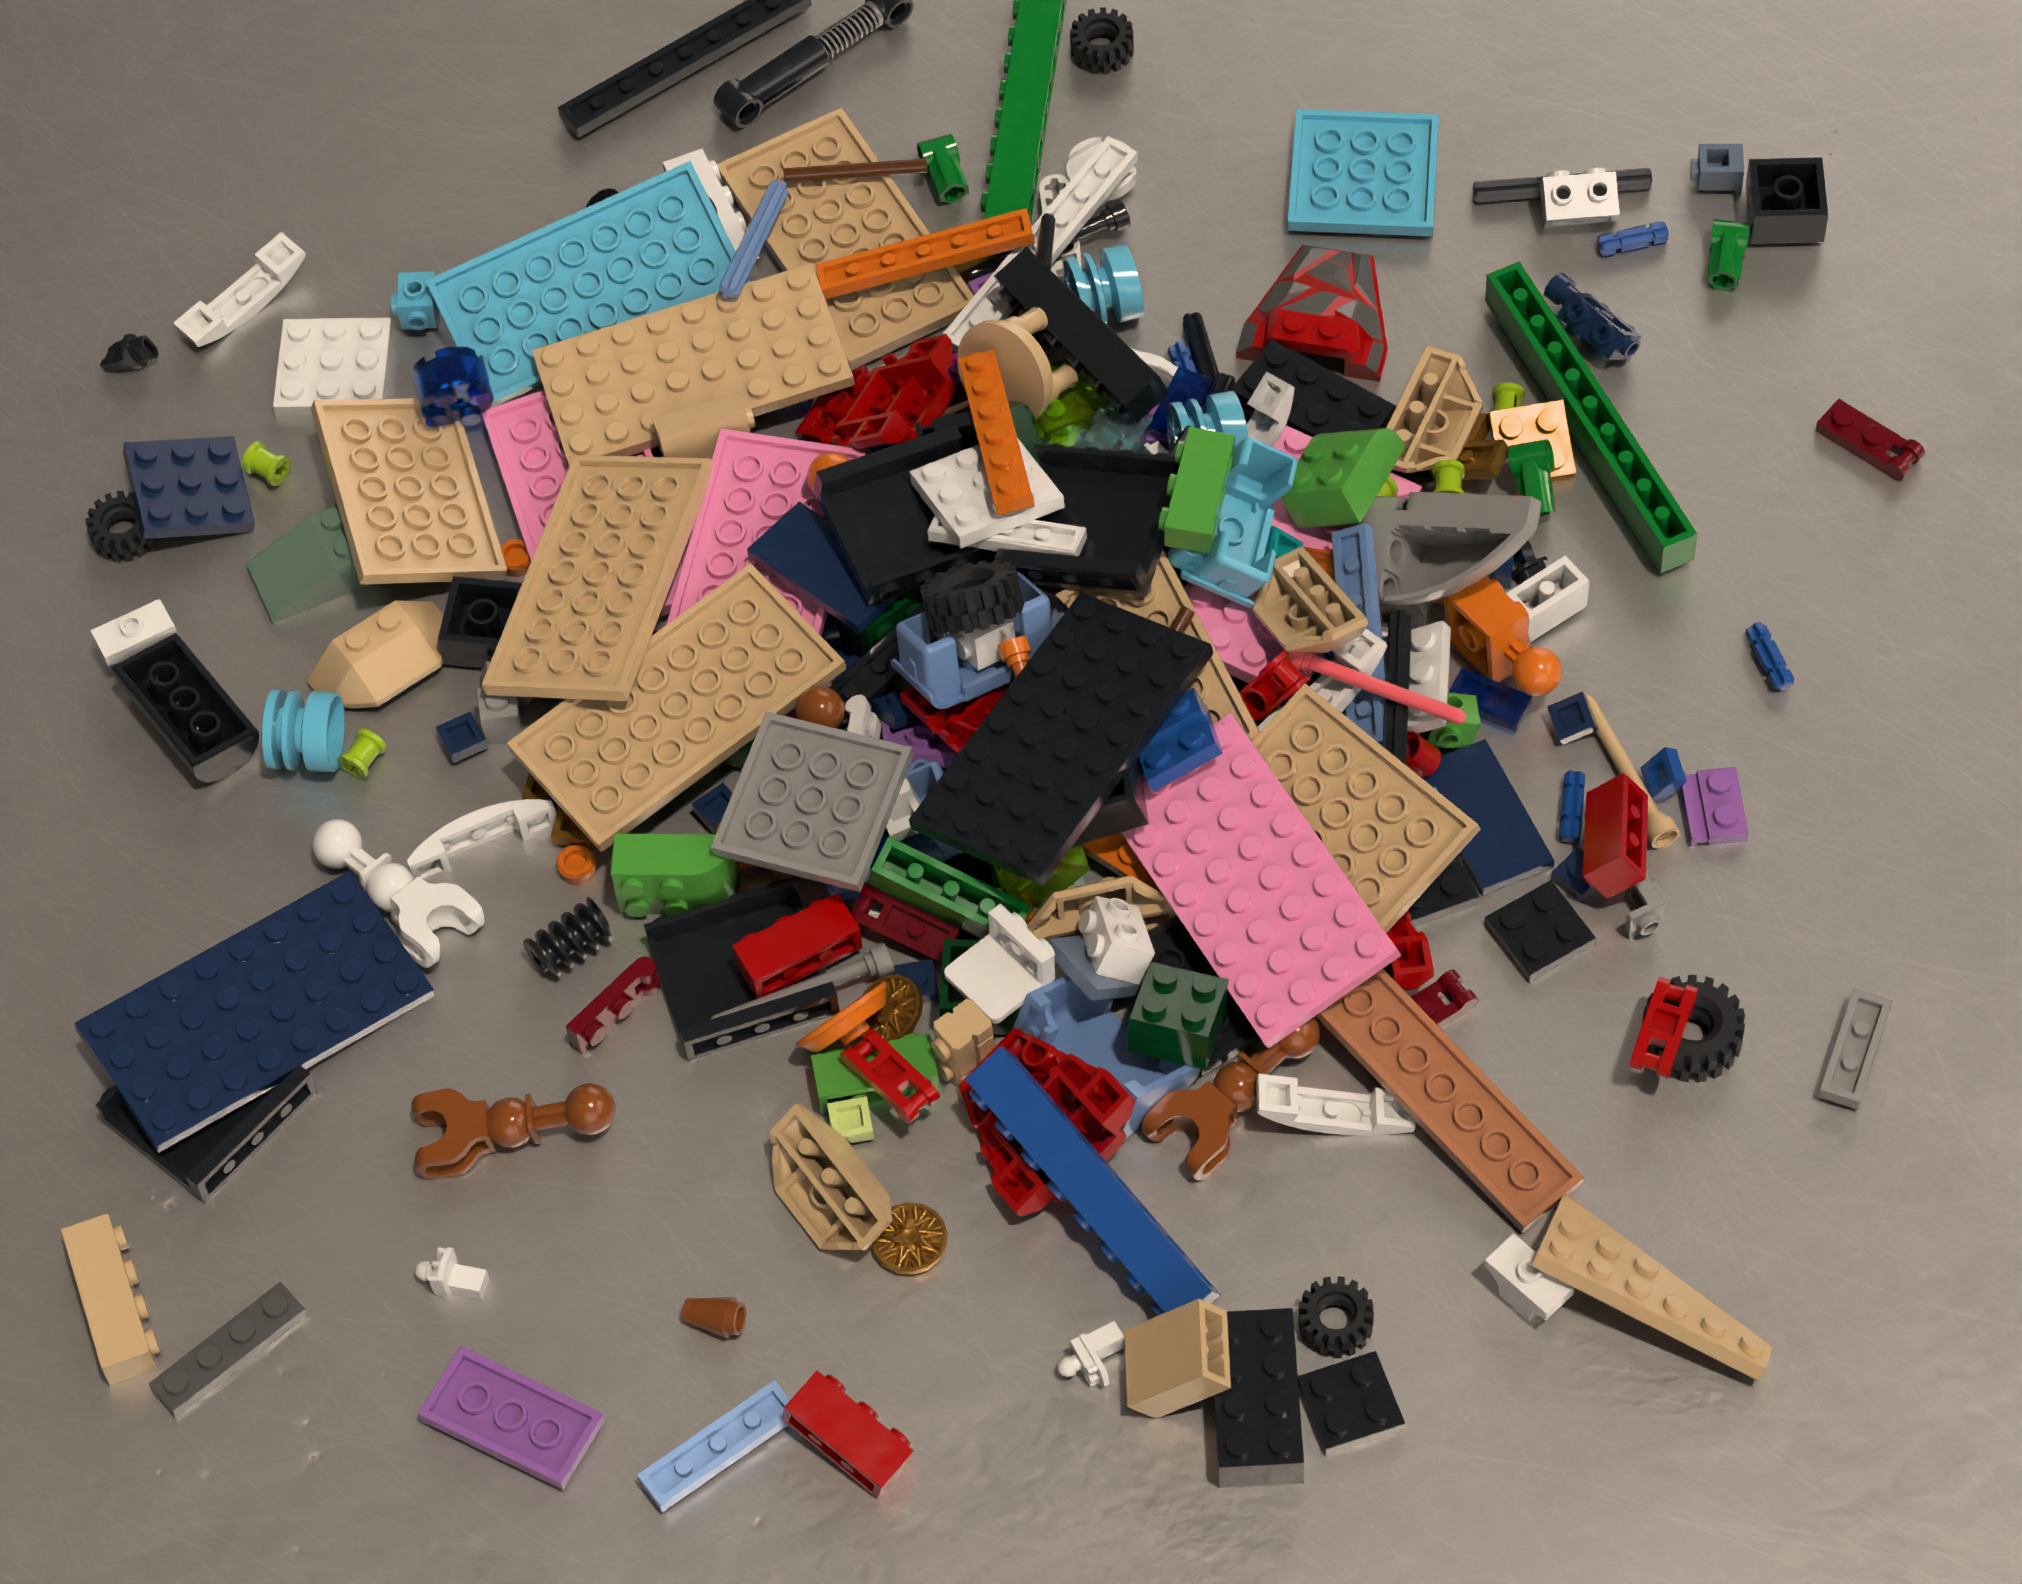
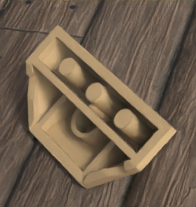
M1426 346L1386 427L1395 431L1406 446L1393 467L1394 470L1407 474L1430 470L1434 463L1440 460L1453 459L1458 461L1483 409V403L1466 370L1462 356Z
M1303 546L1275 559L1271 579L1259 589L1253 608L1255 616L1286 652L1327 653L1341 648L1348 642L1362 636L1368 625L1364 614Z
M395 600L331 640L308 677L307 685L312 691L339 692L342 696L344 708L380 706L442 667L443 657L438 643V635L443 613L433 602Z
M1105 877L1096 883L1082 886L1068 885L1060 888L1058 891L1050 892L1027 926L1028 930L1037 939L1041 937L1047 942L1052 938L1082 935L1079 930L1081 915L1086 909L1089 910L1095 896L1107 899L1118 898L1128 904L1138 906L1147 932L1175 917L1177 914L1161 892L1135 877Z
M795 1103L770 1130V1143L773 1144L772 1166L775 1192L820 1250H866L892 1223L890 1194L843 1135L801 1104Z

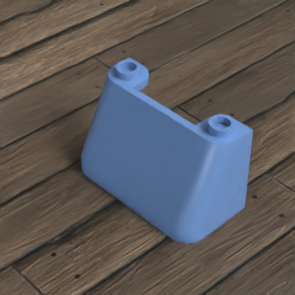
M1067 975L1027 993L1013 1028L1045 1041L1068 1055L1071 1053L1081 1058L1085 1063L1096 1068L1099 1066L1113 1074L1135 1098L1131 1118L1121 1127L1127 1135L1126 1139L1142 1126L1145 1115L1165 1094L1175 1090L1186 1089L1197 1078L1200 1068L1128 1052L1129 1028L1110 1011L1114 998L1091 1001Z

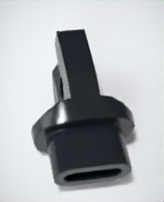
M129 333L124 335L121 341L114 343L108 348L105 359L101 361L100 366L105 372L116 371L129 366L139 369L146 366L149 360L158 357V349L147 336L137 337Z
M1527 541L1513 556V561L1517 568L1512 571V577H1519L1521 583L1545 569L1548 558L1544 556L1536 559L1531 544Z

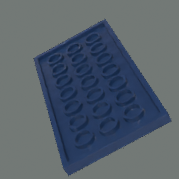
M348 871L75 1022V1029L159 1153L279 1085L298 1065L307 1069L434 997V988L353 873Z

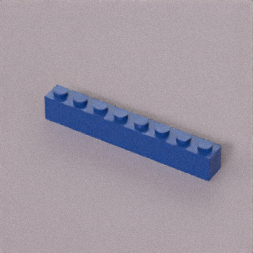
M1000 1046L965 1078L973 1088L969 1092L970 1097L982 1110L986 1111L988 1108L992 1110L998 1117V1120L994 1123L998 1130L1009 1141L1016 1138L1024 1148L1020 1153L1023 1159L1036 1172L1041 1168L1051 1179L1046 1183L1051 1192L1062 1202L1066 1199L1070 1201L1077 1210L1072 1214L1076 1221L1088 1233L1094 1229L1103 1240L1099 1244L1101 1250L1112 1262L1116 1263L1120 1260L1130 1271L1125 1276L1126 1279L1140 1294L1147 1291L1156 1302L1152 1309L1158 1316L1197 1299L1211 1304L1221 1295L1010 1050Z

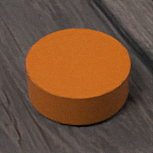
M511 539L504 542L500 547L508 570L506 575L511 577L526 575L531 560L524 540Z
M584 845L568 846L557 857L558 873L561 879L568 884L581 885L587 883L594 877L597 871L595 855L591 849Z

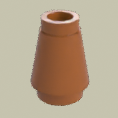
M735 1297L687 1298L682 1308L683 1322L691 1323L694 1326L725 1338H729L731 1335H740L745 1326L747 1316L746 1305L738 1302Z

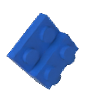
M1194 688L1184 693L1138 756L1146 781L1153 791L1162 788L1223 754L1209 709Z

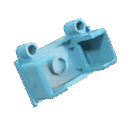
M1251 437L1245 438L1235 446V455L1211 554L1173 547L1168 551L1169 562L1174 567L1181 569V578L1247 608H1254L1255 602L1250 600L1251 595L1268 583L1272 576L1276 552L1272 550L1264 556L1275 511L1271 508L1275 501L1292 489L1298 464L1294 456Z

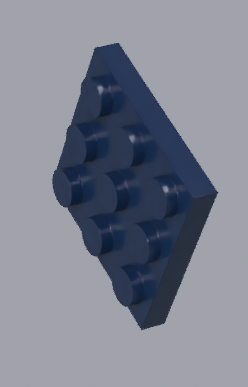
M234 436L124 442L123 456L143 539L254 531L255 519Z

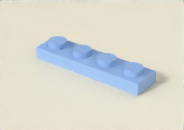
M773 1380L637 1474L639 1483L658 1508L664 1512L788 1426L781 1417L785 1405L790 1401L789 1397L778 1383Z

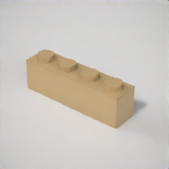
M106 1213L61 1229L101 1369L109 1385L111 1386L157 1370L153 1354L159 1353L160 1347L154 1330L146 1331L143 1319L150 1317L143 1294L135 1295L133 1284L139 1283V1278L132 1259L125 1261L122 1250L129 1248L122 1225L114 1227L109 1214Z

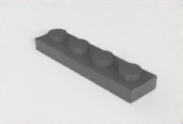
M280 1281L148 1384L153 1393L173 1416L177 1418L308 1316L307 1312Z

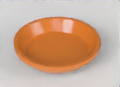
M886 981L865 993L795 1043L797 1048L818 1053L837 1039H840L845 1046L871 1028L866 1019L886 1005L888 986Z

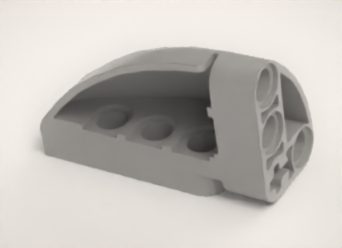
M1410 492L1409 498L1376 496L1363 518V523L1373 527L1379 605L1404 606L1430 602L1453 595L1480 581L1503 565L1534 535L1539 525L1542 502L1532 496Z

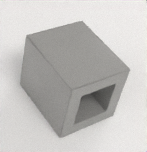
M483 688L477 689L480 723L487 745L507 743L523 731L522 709L519 696L486 695Z

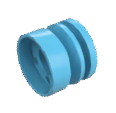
M1126 243L1101 249L1099 267H1096L1094 260L1088 252L1081 254V268L1075 256L1063 259V283L1106 325L1107 309L1112 310L1118 323L1144 317L1141 284L1134 259Z
M1234 391L1207 395L1205 413L1202 412L1197 400L1193 398L1187 399L1185 408L1179 401L1169 403L1167 435L1170 450L1183 429L1188 425L1193 428L1235 435V446L1249 437L1244 413Z
M272 689L265 702L261 727L262 750L266 767L272 770H280L285 765V768L295 771L299 767L303 756L307 770L335 772L339 768L337 758L343 753L345 738V711L341 694L334 691H312L307 698L306 704H304L302 693L299 690H291L287 695L283 689Z

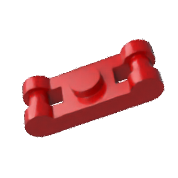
M1659 976L1631 1056L1630 1068L1641 1071L1644 1067L1657 1071V1076L1670 1078L1699 988L1686 985L1685 988L1671 984L1670 979ZM1670 1000L1680 1004L1679 1007L1667 1004L1665 1003V1001ZM1650 1044L1664 1048L1662 1056L1648 1052Z
M871 1028L861 1035V1041L856 1046H848L839 1054L845 1066L852 1072H856L895 1109L901 1119L908 1124L919 1116L918 1111L926 1104L931 1106L940 1099V1094L933 1084ZM871 1053L877 1055L870 1062L865 1059ZM908 1086H911L916 1092L907 1098L901 1092Z

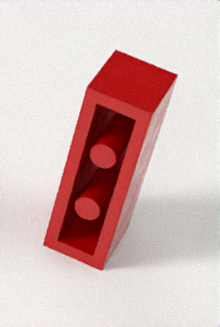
M1622 773L1586 792L1582 874L1587 884L1593 888L1595 887L1607 899L1646 879L1648 795L1625 773Z
M836 893L828 898L822 897L813 901L808 908L794 915H786L779 918L772 926L758 933L745 935L738 943L732 945L737 968L756 999L848 956L863 948L858 924L839 894Z
M816 1370L785 1405L781 1419L878 1499L910 1463L914 1452L909 1447L911 1443L899 1430L895 1428L889 1430L877 1420L879 1418L877 1413L868 1404L859 1401L857 1404L846 1395V1388L838 1379L829 1374L825 1377Z

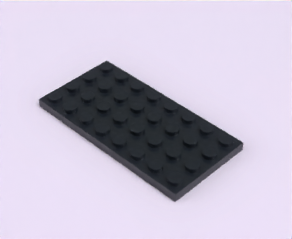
M1080 592L909 818L911 829L1044 886L1124 777L1129 767L1132 766L1214 654L1212 645Z

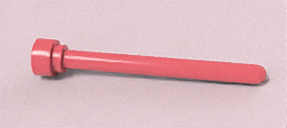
M1288 652L1287 658L1300 673L1301 671L1309 673L1311 670L1455 724H1462L1466 720V713L1460 708L1318 657L1315 652Z

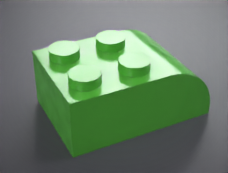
M1382 428L1321 433L1314 436L1297 462L1292 489L1281 497L1297 528L1360 524L1406 447L1399 435L1391 429Z
M615 834L611 878L620 914H628L633 917H643L647 914L673 916L689 911L699 904H711L728 899L731 895L737 893L739 888L740 871L738 861L713 854L710 847L716 834Z

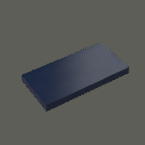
M800 501L747 548L749 558L859 634L896 600L894 599L890 602L878 601L868 605L828 521Z
M1486 739L1442 755L1437 770L1432 775L1422 778L1433 788L1436 787L1440 794L1479 825L1481 830L1459 854L1482 895L1554 868V858Z

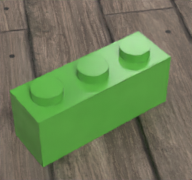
M1189 427L1186 441L1179 440L1175 455V463L1180 464L1178 473L1170 474L1167 487V496L1171 497L1169 507H1162L1158 529L1164 531L1165 546L1211 554L1235 455V435Z
M915 1033L906 1034L899 1039L887 1041L931 1082L939 1094H941L930 1033L923 1035ZM830 1048L822 1051L820 1054L811 1055L822 1116L829 1115L827 1103L867 1096L869 1107L889 1104L856 1072H852L845 1066L839 1056L844 1049ZM871 1053L865 1059L870 1062L877 1055ZM908 1086L901 1093L909 1098L916 1091L911 1086Z

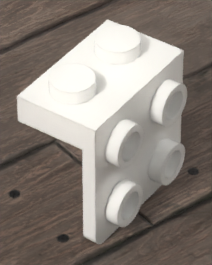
M1002 904L997 905L988 912L989 934L950 963L944 970L945 979L966 999L973 1000L994 1024L1000 1023L1022 1006L1027 993L1055 980V952L1051 945L1044 938L1040 937L1037 939L1028 930V926L1023 918L1016 912L1010 913Z

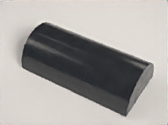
M177 633L111 667L113 677L200 781L214 782L224 779L238 771L254 754L259 743V731Z

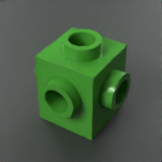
M1448 692L1447 704L1464 710L1466 713L1465 722L1455 724L1446 720V726L1423 732L1425 740L1434 746L1460 749L1473 743L1481 726L1476 695Z

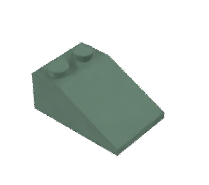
M337 504L308 515L246 563L272 623L371 585H360Z

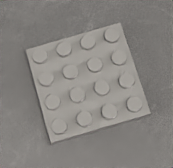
M766 711L710 847L713 854L861 892L914 756L913 749L909 746Z

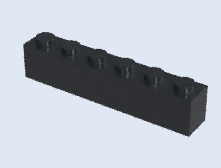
M1024 248L994 275L1002 288L998 292L999 296L1011 309L1016 305L1022 309L1019 315L1028 312L1033 307H1036V309L1040 308L1045 312L1048 323L1046 328L1043 329L1044 332L1041 334V337L1055 352L1061 348L1066 353L1062 357L1068 365L1074 368L1076 373L1082 369L1087 374L1084 379L1098 395L1105 391L1110 396L1107 402L1119 416L1122 417L1127 413L1138 423L1170 394L1159 375L1029 248Z

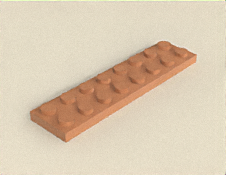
M1381 969L1316 1015L1324 1026L1522 1233L1555 1207L1563 1196L1569 1195L1583 1183L1584 1177L1384 969Z

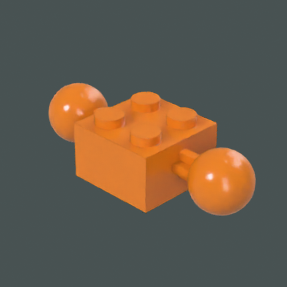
M1486 576L1453 595L1430 601L1435 604L1444 605L1445 623L1451 627L1450 644L1493 686L1513 675L1515 684L1522 692L1531 696H1544L1551 693L1560 683L1562 665L1559 658L1547 648H1529L1531 645L1528 636L1529 614L1519 601L1514 602L1505 593L1502 585L1496 579H1490Z

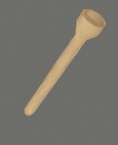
M1586 695L1599 728L1595 732L1620 774L1625 773L1648 795V840L1652 847L1656 849L1671 845L1680 836L1679 828L1672 817L1666 816L1665 813H1660L1594 697Z

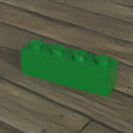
M889 836L868 879V884L954 924L981 939L989 934L988 912L997 905L1002 904L1010 913L1016 912L1024 921H1026L1032 907Z

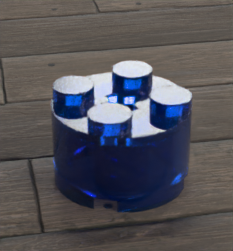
M447 347L435 351L436 358L426 362L425 357L415 363L412 368V378L420 411L425 418L427 426L439 427L444 424H454L455 421H461L463 425L470 426L482 421V413L492 405L494 399L485 360L482 355L480 357L476 356L475 350L469 347Z

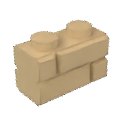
M965 999L954 1007L952 1014L947 1012L933 1022L935 1040L931 1042V1046L938 1057L935 1060L937 1072L945 1081L951 1079L957 1086L995 1048L992 1021L970 999Z

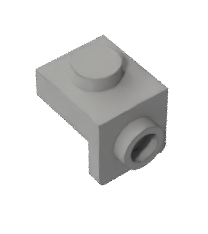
M1646 874L1645 880L1626 889L1625 894L1636 909L1629 912L1626 917L1625 933L1629 939L1639 934L1649 935L1653 933L1664 921L1666 903L1663 900L1662 889L1654 878L1649 879Z

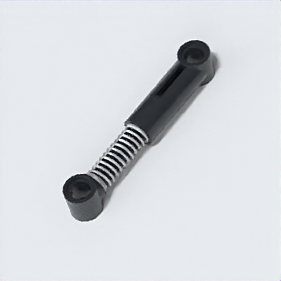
M865 0L863 6H859L858 10L855 9L853 13L850 12L848 16H844L839 22H835L834 26H829V29H825L819 35L807 36L741 81L730 79L723 83L715 93L714 105L737 127L745 128L751 125L760 116L765 106L829 64V57L833 58L834 54H839V50L843 51L844 47L848 48L849 44H853V41L857 42L858 37L863 38V34L867 35L868 31H873V28L877 29L884 25L896 28L906 22L913 11V1Z

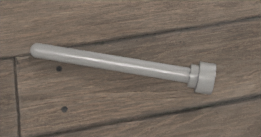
M883 942L870 947V952L863 954V959L712 1016L711 1019L825 983L833 982V985L837 986L870 973L871 977L877 974L883 977L895 972L887 947Z

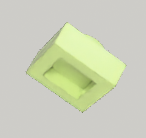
M867 1096L827 1103L831 1127L843 1135L849 1143L874 1139Z

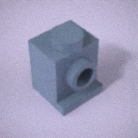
M1699 144L1697 158H1691L1690 180H1698V190H1734V195H1741L1744 177L1743 144Z

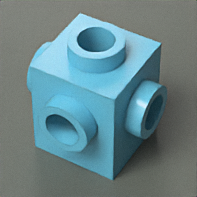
M435 271L398 273L397 293L391 294V309L393 315L399 316L402 329L422 330L425 328H438L440 311L425 281L436 276Z

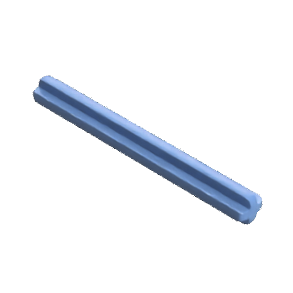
M772 180L769 183L719 285L723 298L731 297L735 299L739 296L789 193L785 188L787 185L785 181L777 182Z

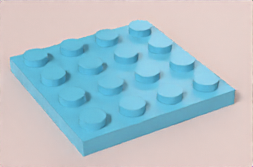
M1296 109L1288 231L1433 236L1439 114Z

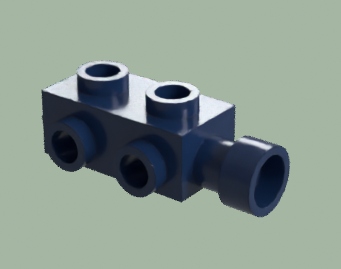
M1558 273L1548 282L1544 290V296L1555 305L1561 304L1563 306L1557 317L1567 324L1565 330L1575 338L1585 339L1593 346L1591 348L1593 354L1609 362L1610 360L1626 361L1627 358L1636 353L1640 347L1642 336L1635 331L1633 326L1626 324L1611 312L1606 304L1599 302L1589 293H1581L1575 288V282L1564 273Z

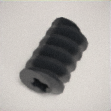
M590 897L586 898L587 906L577 903L573 907L574 915L570 912H564L561 915L562 924L552 920L548 924V932L542 929L536 931V942L530 938H526L523 941L524 948L531 961L543 974L549 970L555 976H561L558 965L560 962H563L570 969L574 967L571 957L573 953L583 960L586 959L587 955L584 948L586 944L596 951L599 950L600 946L597 940L599 935L608 942L612 941L609 923L598 905Z

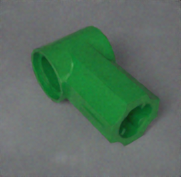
M952 133L917 143L919 159L927 158V170L940 202H947L949 205L961 202L962 198L969 194V186L960 166V156Z
M1714 219L1709 248L1711 259L1707 283L1714 286L1715 290L1729 291L1733 287H1738L1742 270V258L1746 256L1749 223Z
M1544 439L1509 446V465L1513 477L1517 478L1518 494L1532 496L1541 501L1540 516L1555 513L1551 472L1554 471L1555 462L1550 441Z

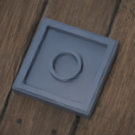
M1083 935L1049 939L1048 943L1055 952V963L1091 1001L1136 996L1139 994L1145 975H1143L1138 985L1095 974L1090 956L1087 954Z

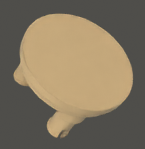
M1036 307L1031 308L1019 317L1011 316L1005 320H987L973 326L964 334L958 348V372L965 392L966 389L958 358L995 349L1008 401H1018L1026 404L1033 412L1036 420L1043 415L1047 406L1054 402L1060 393L1076 386L1078 375L1073 367L1066 364L1053 372L1051 371L1045 352L1032 336L1037 331L1045 329L1048 323L1045 312L1040 308L1036 309Z

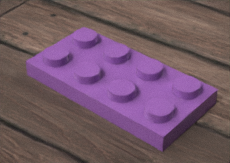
M463 1346L459 1347L418 1412L420 1421L562 1490L605 1422L603 1413Z

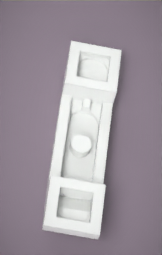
M280 232L254 254L258 261L256 265L207 306L201 300L173 323L174 326L197 347L222 338L256 315L282 290L301 265L306 256L305 252L285 234Z
M1268 372L1265 373L1247 403L1256 409L1247 423V431L1249 437L1273 447L1287 424L1295 388Z
M1365 629L1362 636L1348 642L1341 648L1332 650L1336 658L1334 662L1371 676L1383 657L1387 644L1384 640ZM1322 674L1310 686L1341 713L1361 691L1360 688ZM1278 706L1258 726L1260 732L1282 709L1281 706Z
M524 799L498 803L470 812L448 823L428 837L407 859L409 870L414 879L419 876L427 882L451 872L448 858L517 829L523 841L547 832L554 825L556 817L555 807L551 800Z
M1258 1074L1256 1076L1257 1114L1277 1123L1314 1132L1356 1136L1401 1134L1413 1132L1416 1128L1415 1120L1385 1088L1375 1087L1369 1095L1298 1086L1297 1078L1267 1074Z

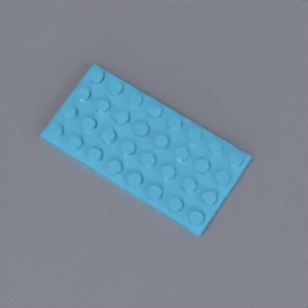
M688 161L425 281L486 409H489L543 385L532 350L720 292L719 285L735 254V250L691 161ZM747 277L745 283H749V282H750V280H749L748 277Z

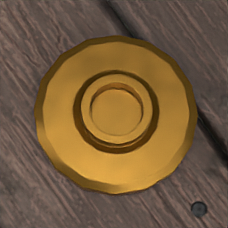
M899 974L886 975L874 981L863 993L864 995L883 981H886L888 984L886 1005L866 1019L871 1029L875 1030L886 1041L896 1040L906 1034H910L915 1029L922 1014L923 999L920 989L911 979Z
M906 1202L892 1206V1223L872 1243L875 1257L885 1268L898 1274L914 1275L929 1270L940 1261L947 1248L948 1233L944 1220L934 1209L923 1204Z

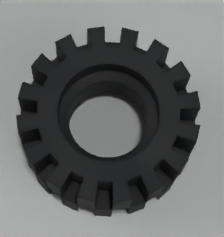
M1100 7V13H1095L1094 8L1089 9L1088 16L1081 13L1078 16V21L1074 20L1072 29H1070L1072 57L1074 56L1076 65L1081 63V69L1084 71L1091 67L1092 74H1098L1099 69H1104V74H1110L1111 67L1117 72L1121 70V63L1126 66L1130 62L1129 57H1133L1134 53L1131 21L1127 22V16L1122 13L1118 17V10L1112 9L1110 14L1106 13V7ZM1097 37H1109L1115 40L1107 45H1095L1089 42Z
M117 491V497L112 498L111 493L104 495L106 499L104 503L100 499L94 502L96 509L89 508L87 512L89 518H86L85 524L92 545L98 554L101 553L102 557L106 560H109L112 555L114 562L121 563L122 556H125L126 561L130 562L134 561L132 554L137 553L139 558L145 555L144 547L151 550L154 546L152 540H157V538H142L131 491H129L127 497H125L124 491ZM121 520H133L136 522L126 532H108L113 524Z
M1329 1276L1323 1278L1322 1286L1315 1281L1311 1284V1292L1305 1290L1302 1295V1302H1299L1298 1324L1303 1341L1308 1340V1347L1312 1351L1319 1347L1321 1356L1327 1357L1329 1351H1335L1334 1358H1342V1351L1346 1350L1349 1356L1356 1354V1346L1362 1350L1366 1345V1339L1371 1338L1374 1322L1372 1299L1368 1300V1292L1364 1287L1360 1291L1358 1290V1282L1351 1280L1350 1284L1346 1285L1345 1277L1338 1276L1337 1283H1331ZM1328 1306H1343L1350 1311L1352 1321L1345 1328L1331 1329L1321 1322V1312Z

